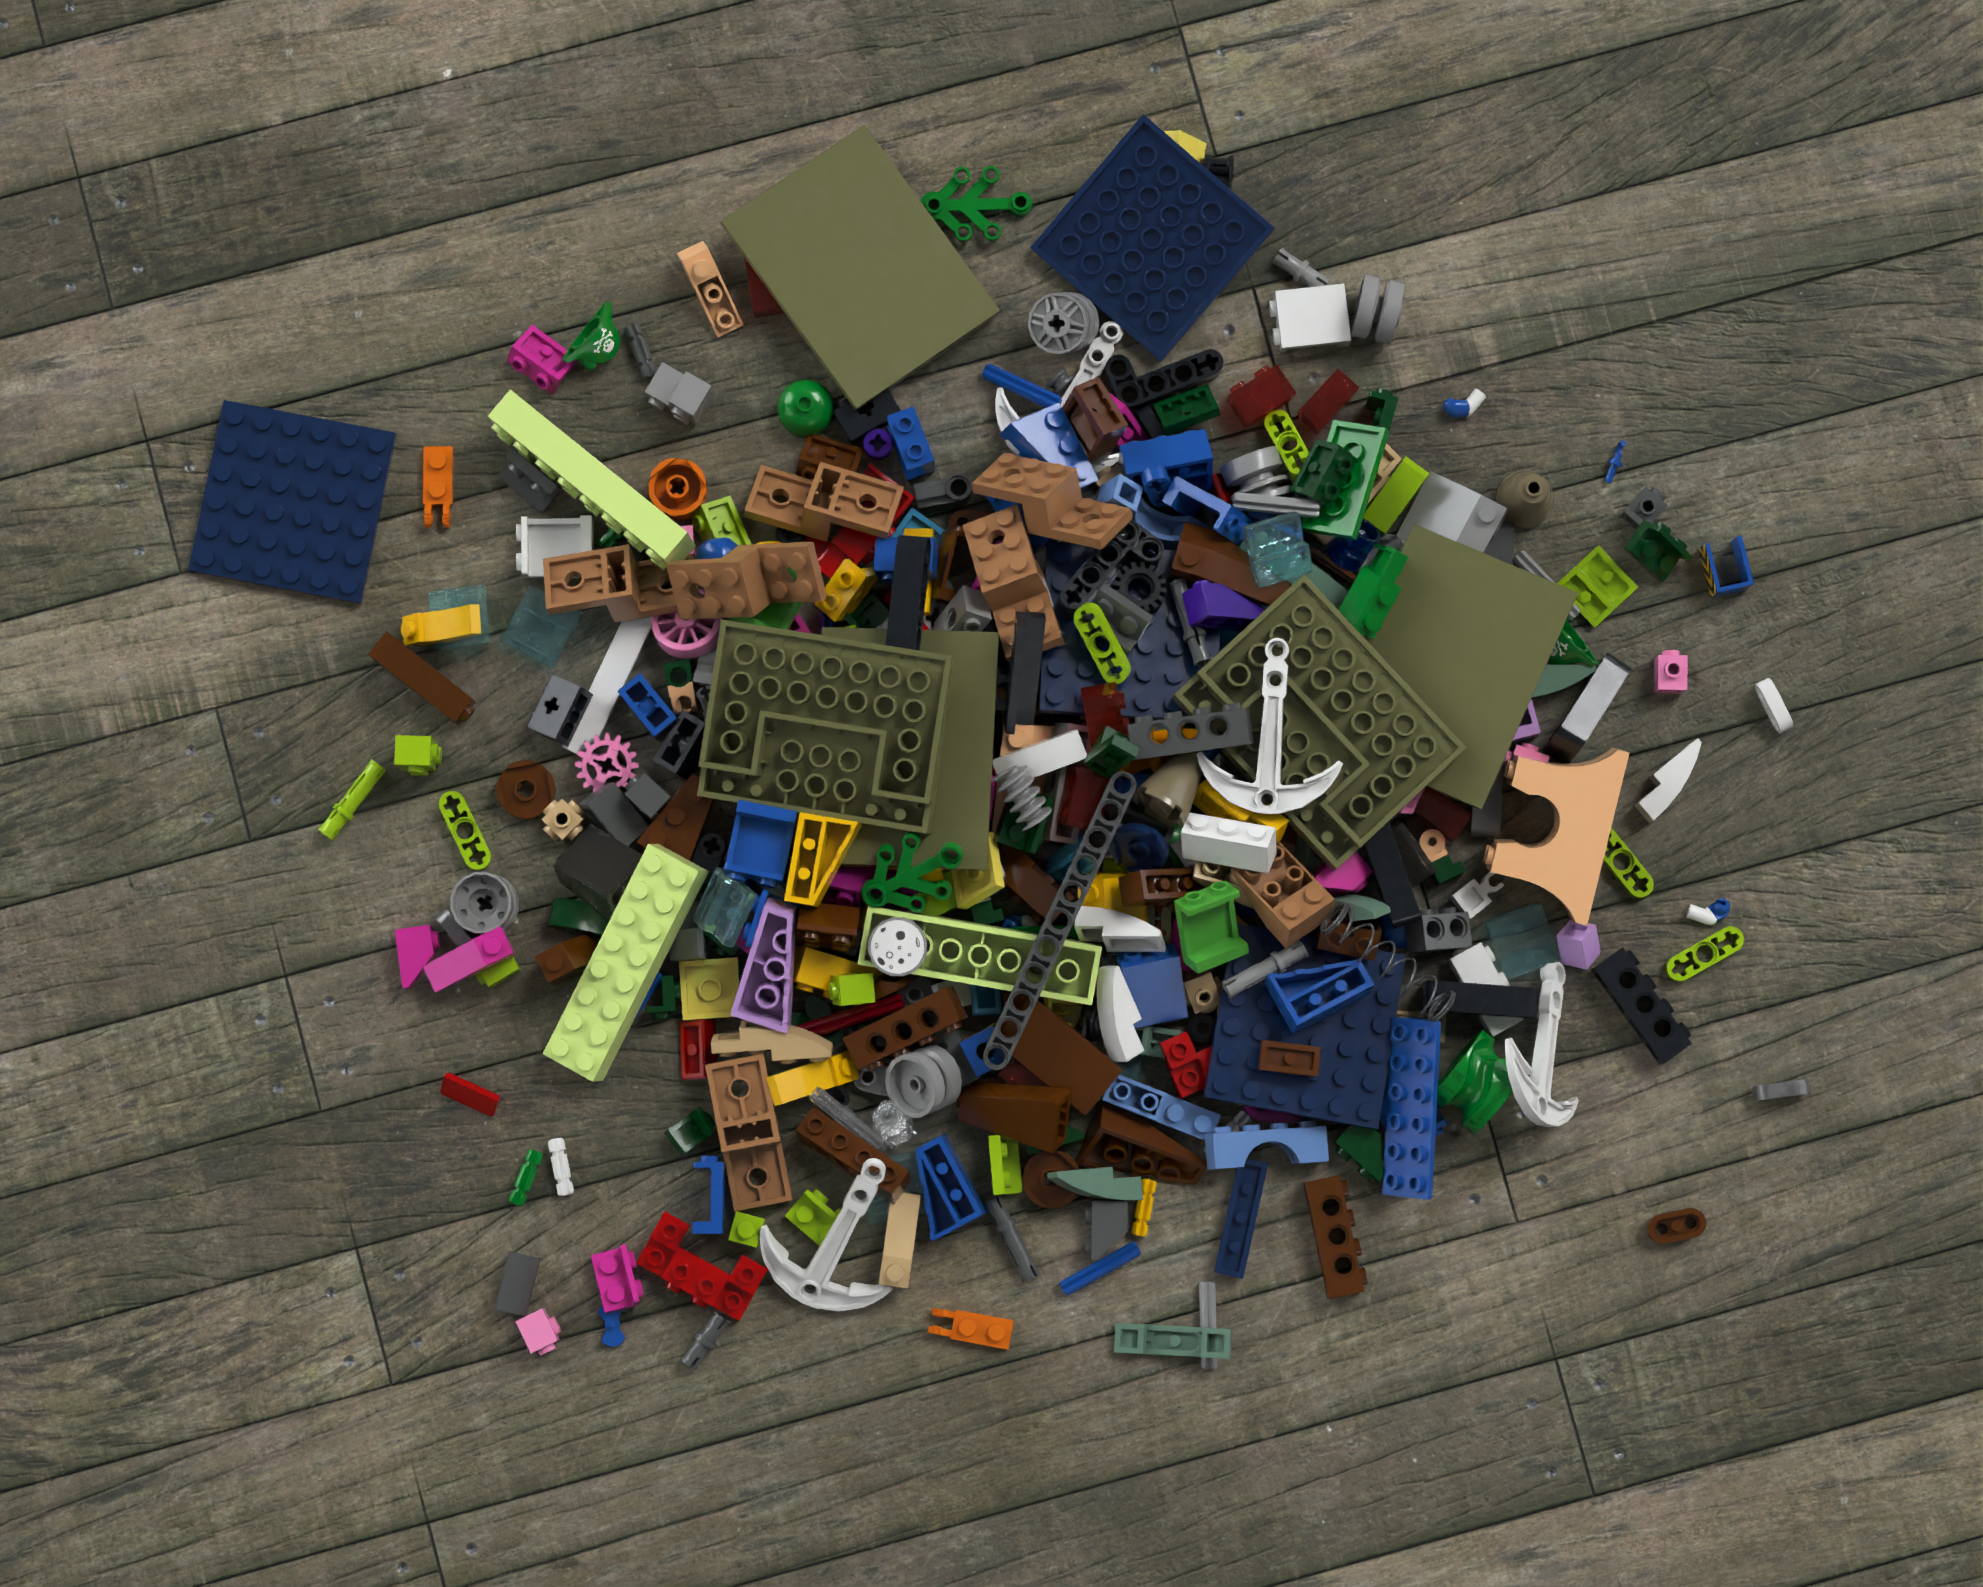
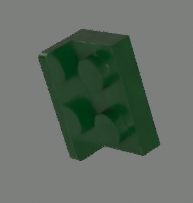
M1208 384L1153 404L1156 417L1166 435L1221 415L1219 406Z
M1385 389L1370 390L1365 409L1376 412L1372 426L1384 427L1388 431H1390L1398 397L1393 396L1391 391Z
M1316 439L1290 491L1298 496L1315 500L1323 507L1331 509L1357 458L1338 444Z
M1643 520L1624 549L1656 580L1664 582L1679 559L1690 562L1693 556L1686 550L1688 546L1683 541L1670 535L1671 529L1659 521L1653 524Z
M1038 793L1035 797L1045 796L1046 802L1042 807L1050 806L1053 811V797ZM1014 801L1005 803L993 841L1035 854L1042 844L1043 829L1052 812L1040 823L1022 831L1027 823H1016L1015 821L1020 816V811L1014 813L1009 811L1015 804Z

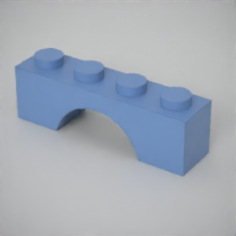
M1122 474L1115 476L1100 486L1096 501L1131 508L1132 520L1157 537L1162 542L1164 550H1177L1185 521L1212 529L1192 516H1171L1151 508L1142 497L1143 487Z
M1316 1121L1298 1122L1299 1128H1288V1123L1270 1124V1130H1260V1124L1243 1125L1242 1131L1232 1132L1231 1126L1214 1127V1133L1205 1134L1207 1170L1244 1167L1250 1152L1256 1146L1265 1142L1280 1147L1287 1154L1292 1164L1329 1161L1326 1126H1316Z

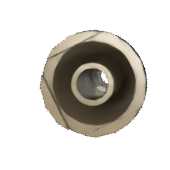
M1521 470L1508 475L1501 482L1496 492V502L1508 509L1505 517L1507 522H1514V526L1517 528H1531L1540 525L1550 515L1554 505V494L1549 482L1543 476L1533 471Z
M1200 751L1172 755L1136 789L1133 794V800L1136 805L1141 802L1145 806L1143 812L1148 817L1166 827L1172 828L1174 824H1178V829L1183 827L1189 816L1203 776V771L1196 755Z

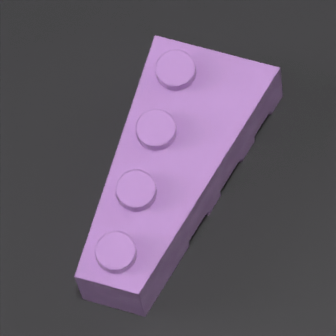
M771 897L767 899L730 1013L731 1016L786 1034L791 1026L797 906Z

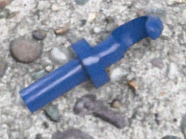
M1624 440L1617 444L1613 459L1609 458L1608 463L1611 465L1605 478L1607 483H1612L1617 467H1622L1623 463L1620 462V459L1622 457V449L1626 447Z

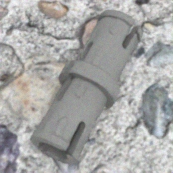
M1284 248L1279 250L1272 261V264L1292 275L1294 281H1301L1309 287L1326 286L1330 281V278L1311 268L1308 261L1304 260L1302 262L1285 251Z

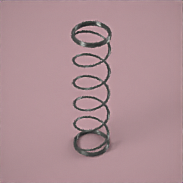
M1345 902L1334 907L1324 919L1320 928L1321 933L1324 935L1331 933L1343 921L1349 909L1351 911V919L1337 946L1357 929L1363 926H1370L1372 928V936L1358 963L1378 946L1391 943L1393 945V954L1379 980H1382L1396 965L1403 961L1411 960L1414 962V971L1400 997H1403L1417 982L1424 978L1432 977L1435 980V988L1421 1014H1424L1428 1007L1431 1006L1427 1018L1429 1021L1435 1022L1447 1013L1456 998V993L1453 990H1448L1433 999L1438 984L1437 978L1434 975L1420 977L1412 983L1417 968L1415 959L1404 958L1391 966L1396 951L1395 943L1393 941H1383L1370 949L1374 939V926L1371 923H1365L1349 931L1353 921V909ZM1342 910L1337 919L1326 929L1331 919ZM1448 996H1450L1448 1002L1442 1008V1010L1433 1017V1014L1438 1008V1006Z

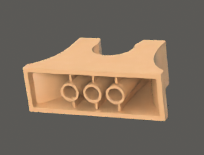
M1611 747L1607 752L1594 759L1569 764L1544 762L1515 754L1512 760L1507 759L1503 776L1507 778L1506 783L1528 795L1545 797L1553 808L1554 824L1550 833L1543 840L1533 844H1523L1513 839H1492L1491 846L1486 845L1482 862H1485L1486 869L1492 873L1525 880L1546 889L1560 900L1567 910L1569 917L1575 923L1587 925L1629 752Z

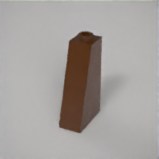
M387 631L368 653L376 663L458 725L461 720L465 723L474 713L475 708L472 706L476 702L469 695Z
M973 1082L965 1091H961L957 1099V1107H959L958 1120L1054 1153L1066 1140L1072 1090L1067 1088Z

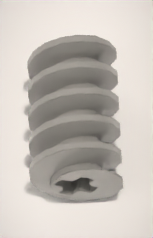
M1014 765L991 780L992 782H1003L997 791H1008L1009 794L1003 801L1004 803L1014 801L1015 804L1009 811L1010 813L1020 811L1021 814L1015 821L1016 823H1027L1022 829L1024 831L1047 818L1052 812V808L1050 806L1042 807L1046 802L1045 796L1035 797L1040 791L1039 786L1029 787L1034 781V777H1023L1028 771V767L1026 765L1018 767Z

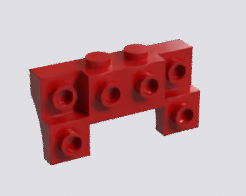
M871 463L863 473V475L899 485ZM905 489L888 537H892L897 531L894 528L896 522L915 501V497ZM865 501L862 507L870 509L875 507V505L871 501ZM843 527L831 542L809 536L804 542L814 543L821 573L830 580L845 559H850L858 567L862 563L868 565L875 557V541L878 536Z
M1187 1031L1158 1043L1179 1099L1205 1088L1211 1046L1196 1053Z
M664 1211L636 1263L665 1279L666 1283L664 1286L680 1294L684 1290L693 1295L690 1301L705 1309L709 1304L740 1321L768 1268L742 1254L731 1274L723 1271L680 1246L691 1225Z

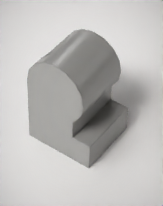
M717 646L698 658L693 678L694 685L711 686Z

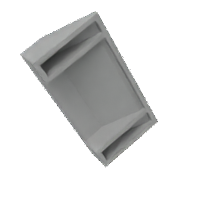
M1430 471L1396 536L1406 542L1413 525L1416 524L1484 553L1492 537L1496 536L1508 513V509L1473 490Z

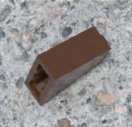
M586 934L561 942L536 955L535 958L548 983L556 986L585 970L598 942L594 936Z

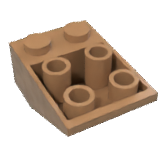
M1279 841L1276 844L1277 853L1269 873L1235 867L1231 869V873L1266 928L1287 948L1323 923L1326 916L1333 909L1335 899Z

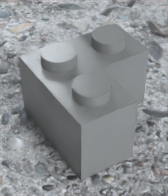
M663 362L645 390V395L649 398L648 403L660 411H663L664 408L670 410L674 414L673 418L686 426L689 423L697 426L714 397L711 385L687 371L685 374H682Z

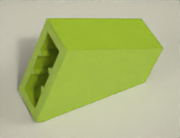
M1405 456L1366 510L1362 520V524H1364L1362 529L1373 537L1385 535L1424 483L1429 473Z

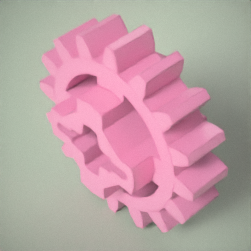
M609 732L605 733L602 740L595 734L594 743L592 744L585 740L583 744L586 751H577V755L582 758V761L575 762L576 767L582 768V771L576 774L577 778L585 777L586 779L583 787L587 788L592 785L594 786V792L606 785L604 783L607 778L615 775L621 777L618 781L614 782L618 788L621 785L625 787L628 784L627 779H632L636 775L631 772V769L639 767L637 762L631 761L637 755L636 751L628 752L627 750L631 743L627 741L622 745L620 743V735L611 740ZM609 745L605 752L599 754L592 752L600 746ZM619 750L626 758V767L618 762L617 754ZM607 757L611 758V763L615 768H608L606 772L602 771V765L598 761H605ZM587 763L595 767L597 772L595 779L590 776L587 770Z

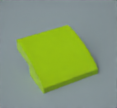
M1600 545L1594 548L1557 583L1578 592L1574 603L1580 609V613L1594 628L1639 587Z

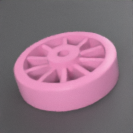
M699 588V592L705 595V590ZM674 612L652 616L651 627L656 641L662 650L677 658L690 659L700 657L717 646L721 619L726 620V618L680 619L679 613ZM705 625H713V627L710 629ZM701 633L705 635V637L698 640L696 635ZM679 637L678 643L673 642ZM688 637H693L695 642L686 644Z

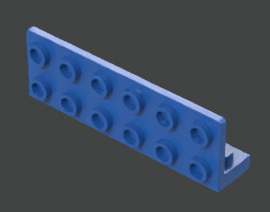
M1391 1017V1052L1388 1073L1383 1195L1424 1200L1432 1199L1441 1034L1440 1021L1432 1022L1431 1020L1415 1017Z

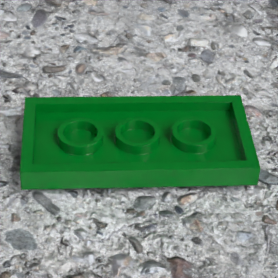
M1333 420L1327 442L1342 446L1355 456L1357 461L1332 508L1328 509L1320 504V512L1317 518H1302L1300 528L1304 532L1350 540L1357 539L1390 433L1386 428Z

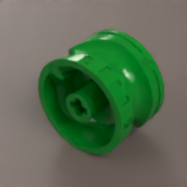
M1482 1029L1468 1042L1438 1080L1437 1107L1441 1109L1445 1105L1451 1104L1458 1107L1462 1112L1460 1125L1465 1129L1467 1128L1472 1135L1477 1134L1513 1092L1508 1077L1506 1058L1497 1057L1493 1048L1495 1039Z

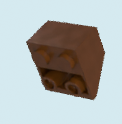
M820 903L818 907L800 904L797 942L802 943L803 947L813 949L820 948V945L832 946V950L839 952H848L849 948L855 949L860 908Z

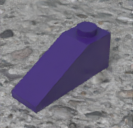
M1209 580L1197 581L1192 585V588L1182 593L1189 626L1243 631L1264 611L1227 586L1210 583Z

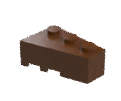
M692 773L639 838L637 843L642 848L646 849L648 844H660L691 861L715 802L713 798L697 796L699 778Z
M1004 845L999 850V855L1005 871L1004 885L1010 891L1007 896L1019 907L1025 904L1032 911L1029 916L1042 926L1060 886L1054 878L1043 872L1021 850ZM1069 891L1063 892L1065 899L1071 902L1074 901L1075 897ZM1063 912L1053 914L1051 923L1053 924Z

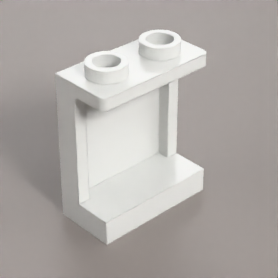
M1344 284L1275 291L1273 300H1269L1270 317L1276 318L1277 328H1272L1274 346L1279 345L1280 353H1284L1288 349L1337 344V347L1349 346L1351 334Z
M580 515V518L529 519L527 516H521V524H516V541L521 542V553H516L517 571L521 570L523 578H544V558L594 550V519L592 515Z

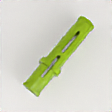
M371 759L338 804L335 803L333 805V811L318 830L334 841L348 820L352 821L354 812L386 770Z

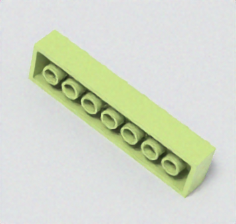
M512 390L508 391L488 415V418L493 423L491 429L497 433V436L508 446L514 443L513 446L519 451L518 453L531 464L535 460V464L540 468V471L551 481L557 478V482L562 486V489L572 498L576 499L580 496L579 500L585 504L584 507L596 517L601 513V518L606 521L608 527L618 535L623 531V535L628 539V542L639 552L645 549V553L650 557V560L661 570H664L666 564L672 560H685L696 547L687 531Z
M660 844L647 845L543 1052L545 1056L592 1082L604 1080L709 871Z
M868 905L858 965L877 968L872 963L868 953V940L873 929L882 921L891 917H905L915 922L923 930L927 939V954L924 961L910 974L1012 991L1038 934ZM1044 939L1039 943L1038 949L1041 954L1047 956L1054 953L1056 946L1052 940ZM1066 939L1040 996L1092 1005L1102 945ZM1032 966L1027 969L1026 977L1030 982H1038L1042 979L1043 972L1039 967Z

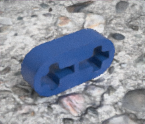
M1161 466L1145 469L1141 473V480L1151 504L1156 507L1168 506L1162 502L1172 484L1166 469Z

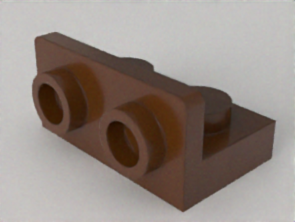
M817 434L807 435L799 456L796 475L814 480L820 462L857 473L864 449Z

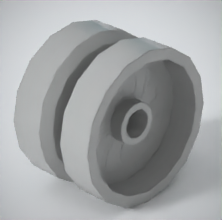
M1364 274L1353 316L1351 337L1367 338L1372 323H1376L1374 331L1375 341L1390 345L1402 312L1405 282L1390 279L1385 285L1383 295L1379 296L1380 278Z
M926 1045L913 1052L900 1055L891 1061L886 1071L887 1093L893 1105L902 1114L910 1118H922L934 1111L946 1108L955 1103L961 1093L962 1079L960 1069L948 1051L937 1045Z

